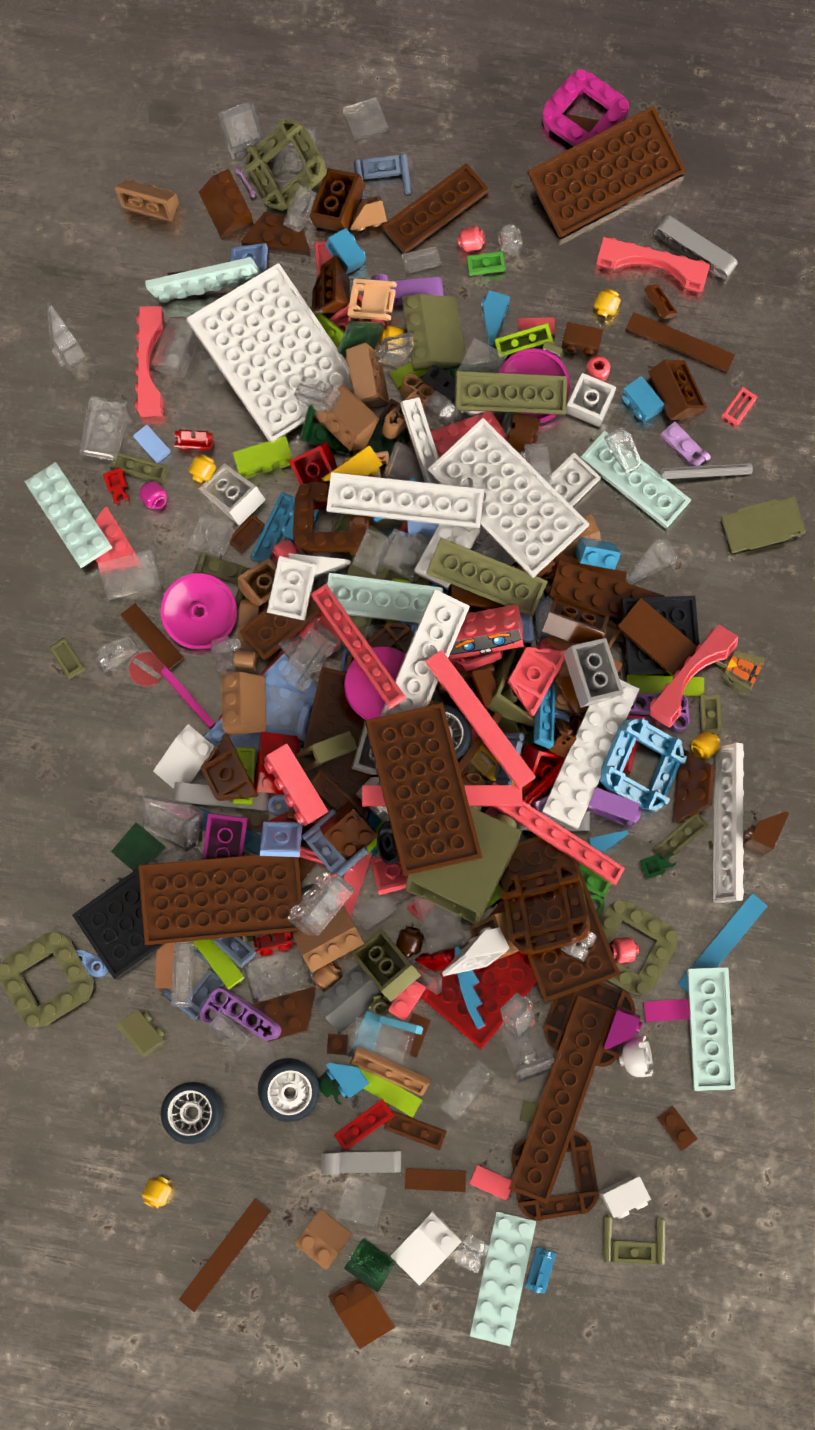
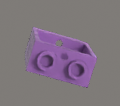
M595 787L586 811L630 827L639 820L642 810L639 809L640 803Z

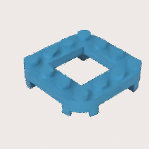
M625 719L619 726L602 765L599 781L610 792L640 803L639 807L642 809L655 811L669 803L670 799L667 795L680 764L686 763L687 756H684V750L681 745L683 742L679 738H673L650 725L647 720ZM635 741L662 755L648 788L622 773Z

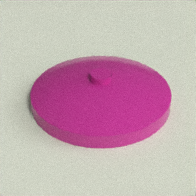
M542 349L519 351L509 357L499 370V373L567 376L566 402L570 393L568 371L562 361L548 351ZM519 413L538 417L541 419V423L549 421L556 416L555 414Z
M194 573L177 579L168 587L161 601L160 616L164 629L175 642L191 649H207L218 645L231 633L236 622L237 606L232 592L225 583L208 574Z
M391 647L372 648L395 681L406 654ZM354 659L345 676L344 688L346 698L352 709L365 720L379 717L385 702Z

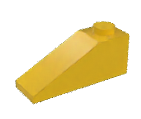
M367 446L321 479L323 482L330 481L331 473L359 476L370 474V476H373L380 471L379 467L383 464L371 446Z

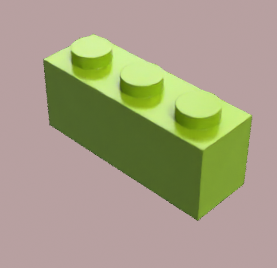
M548 323L494 339L500 361L506 360L513 354L525 349H542L546 341L553 344Z
M286 436L278 438L272 443L268 441L233 452L238 472L246 479L252 478L255 474L261 472L269 473L274 468L290 466L288 460L293 458Z

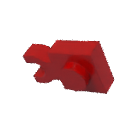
M122 468L104 473L103 476L108 492H114V503H120L118 497L121 494L124 500H129L128 494L123 489L127 487Z

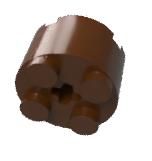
M515 413L512 421L514 424L510 429L508 443L517 452L533 454L538 439L537 432L540 428L541 419Z

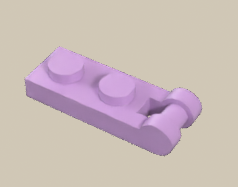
M673 422L660 435L689 466H701L703 462L706 463L711 458L676 422ZM696 454L698 458L694 459L692 456Z

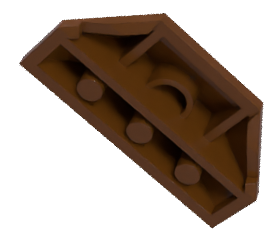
M334 256L321 266V273L313 287L312 312L314 315L335 313L340 309H344L350 303V280L338 257Z

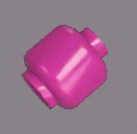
M152 481L145 483L141 487L139 497L149 509H160L166 503L167 493L160 484Z

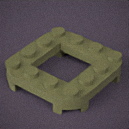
M292 119L278 121L280 126L255 147L250 145L247 149L246 164H244L245 170L251 174L264 198L262 201L279 211H284L291 207L320 183L327 174L325 161L306 127ZM292 142L304 163V170L284 187L280 188L267 162Z
M618 900L610 904L600 918L608 944H610L622 921L655 939L656 943L639 974L616 962L620 976L607 981L631 995H643L650 992L656 986L677 947L678 935L673 927L665 921L629 901Z
M49 932L43 934L6 957L0 965V982L21 1020L30 1027L50 1025L82 1003H86L93 991V977L88 973L72 945V940L61 933ZM53 953L71 986L38 1006L21 974L24 970Z

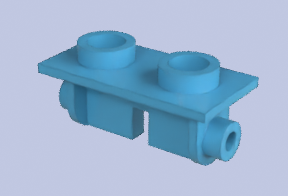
M539 1247L536 1248L525 1288L531 1289L536 1293L541 1292L545 1294L556 1257L555 1252Z

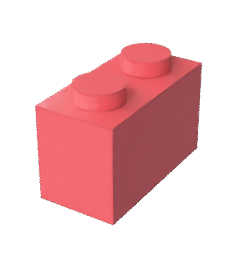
M415 980L395 998L388 1011L405 1022L425 992L426 987Z

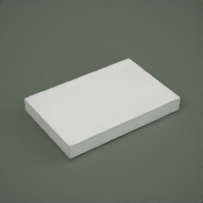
M279 556L267 612L305 621L317 564Z

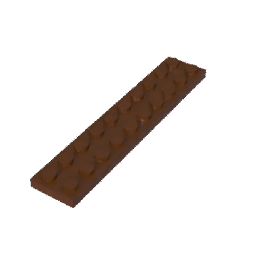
M576 996L508 1189L548 1204L615 1009L582 996Z

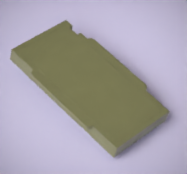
M795 497L781 501L778 499L738 509L736 513L721 517L731 553L760 548L806 533Z

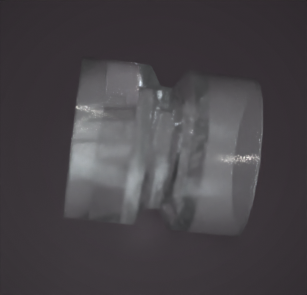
M589 931L588 937L578 942L581 944L579 947L576 944L562 947L561 950L573 958L584 962L589 953L588 947L593 946L597 936Z
M465 1234L461 1243L463 1250L458 1251L454 1262L470 1271L478 1273L482 1264L480 1257L486 1255L489 1245Z

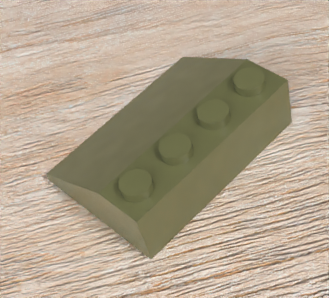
M427 294L403 296V311L413 372L427 370L432 365H437L441 369L468 365L457 297Z
M526 646L504 650L502 659L499 660L493 676L497 687L488 709L494 713L496 711L499 712L504 718L534 727L535 715L532 717L527 712L507 682Z

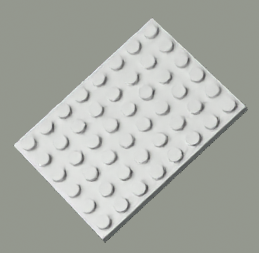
M279 263L189 316L186 320L271 443L304 423L310 402L316 403L314 416H316L321 403L340 386L344 385L351 392L354 391L349 379V374H351L350 368L347 366L346 360Z

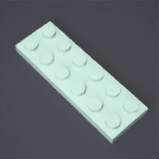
M249 257L146 280L145 282L146 288L158 302L166 303L176 298L184 299L194 294L202 295L208 291H219L226 287H237L239 284H244L261 274V271L253 259Z
M605 430L581 456V459L590 468L666 529L691 502L689 497L669 481L662 479L659 473Z
M56 462L24 481L80 568L113 548Z
M329 573L327 583L348 615L413 624L420 623L433 590L436 589L443 592L441 587Z
M728 967L687 969L693 1090L735 1089Z
M496 1211L470 1337L510 1346L536 1225L535 1220Z

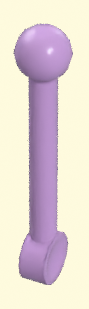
M236 167L235 173L244 182L250 192L249 196L251 198L256 197V192L251 189L242 174V168Z

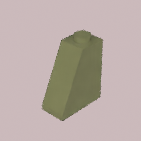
M348 731L311 745L294 756L305 772L356 750L357 747L354 737Z

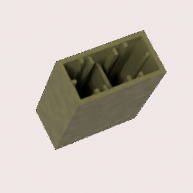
M469 806L482 858L409 875L406 891L478 925L519 843L522 831L516 829L517 823L515 820L504 814H496L495 818L481 812V806Z

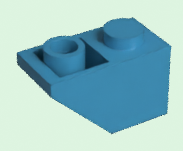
M336 1063L326 1064L328 1068L326 1073L332 1081L336 1079L340 1084L337 1088L343 1097L348 1096L351 1098L370 1084L358 1067Z

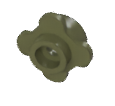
M375 995L372 1004L368 1005V1010L378 1016L385 1015L388 1012V1006L391 1005V1001L388 998L384 999L380 995Z

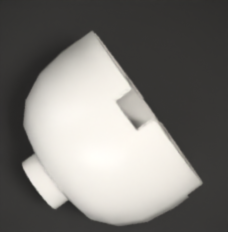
M646 1036L628 1040L623 1046L622 1054L619 1056L621 1066H625L626 1071L635 1077H647L653 1074V1069L649 1070V1064H653L649 1042H644Z

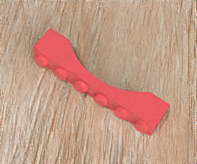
M613 237L603 238L596 264L611 269L630 264L653 265L672 274L680 281L684 288L700 292L703 291L710 264L702 260H692L686 256L672 255L667 251H657L651 247L637 246L632 242L618 241Z
M162 306L140 307V314L136 316L137 325H139V331H136V339L139 342V348H136V358L139 359V365L135 367L136 376H138V382H135V391L138 393V399H135V410L139 412L141 417H163V398L151 380L149 362L153 346L164 332V311Z
M718 625L715 630H710L705 642L697 646L696 653L686 659L681 671H676L672 682L666 684L661 691V695L652 700L650 716L670 728L681 715V699L690 679L707 665L727 659L737 647L738 636L721 625Z

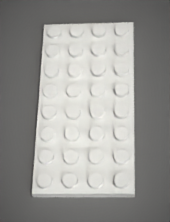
M484 418L427 469L442 485L484 489L480 525L532 578L589 526V523Z

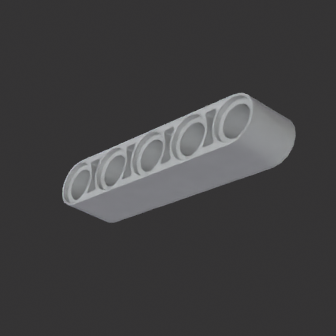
M664 215L653 230L657 237L692 260H702L710 264L709 271L723 279H726L738 264L735 257L669 215Z
M175 782L173 802L268 811L269 793L257 791L259 796L253 797V806L233 805V800H216L209 785Z

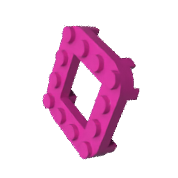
M579 69L566 79L545 104L542 114L544 129L548 133L550 131L554 132L574 147L626 120L629 111V101L594 74L584 69ZM583 93L608 109L606 114L589 133L563 115L564 111L577 96Z

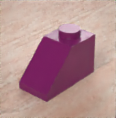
M617 1007L603 1047L605 1049L612 1048L634 1038L635 1032L639 1034L643 1023L640 1021V1015Z

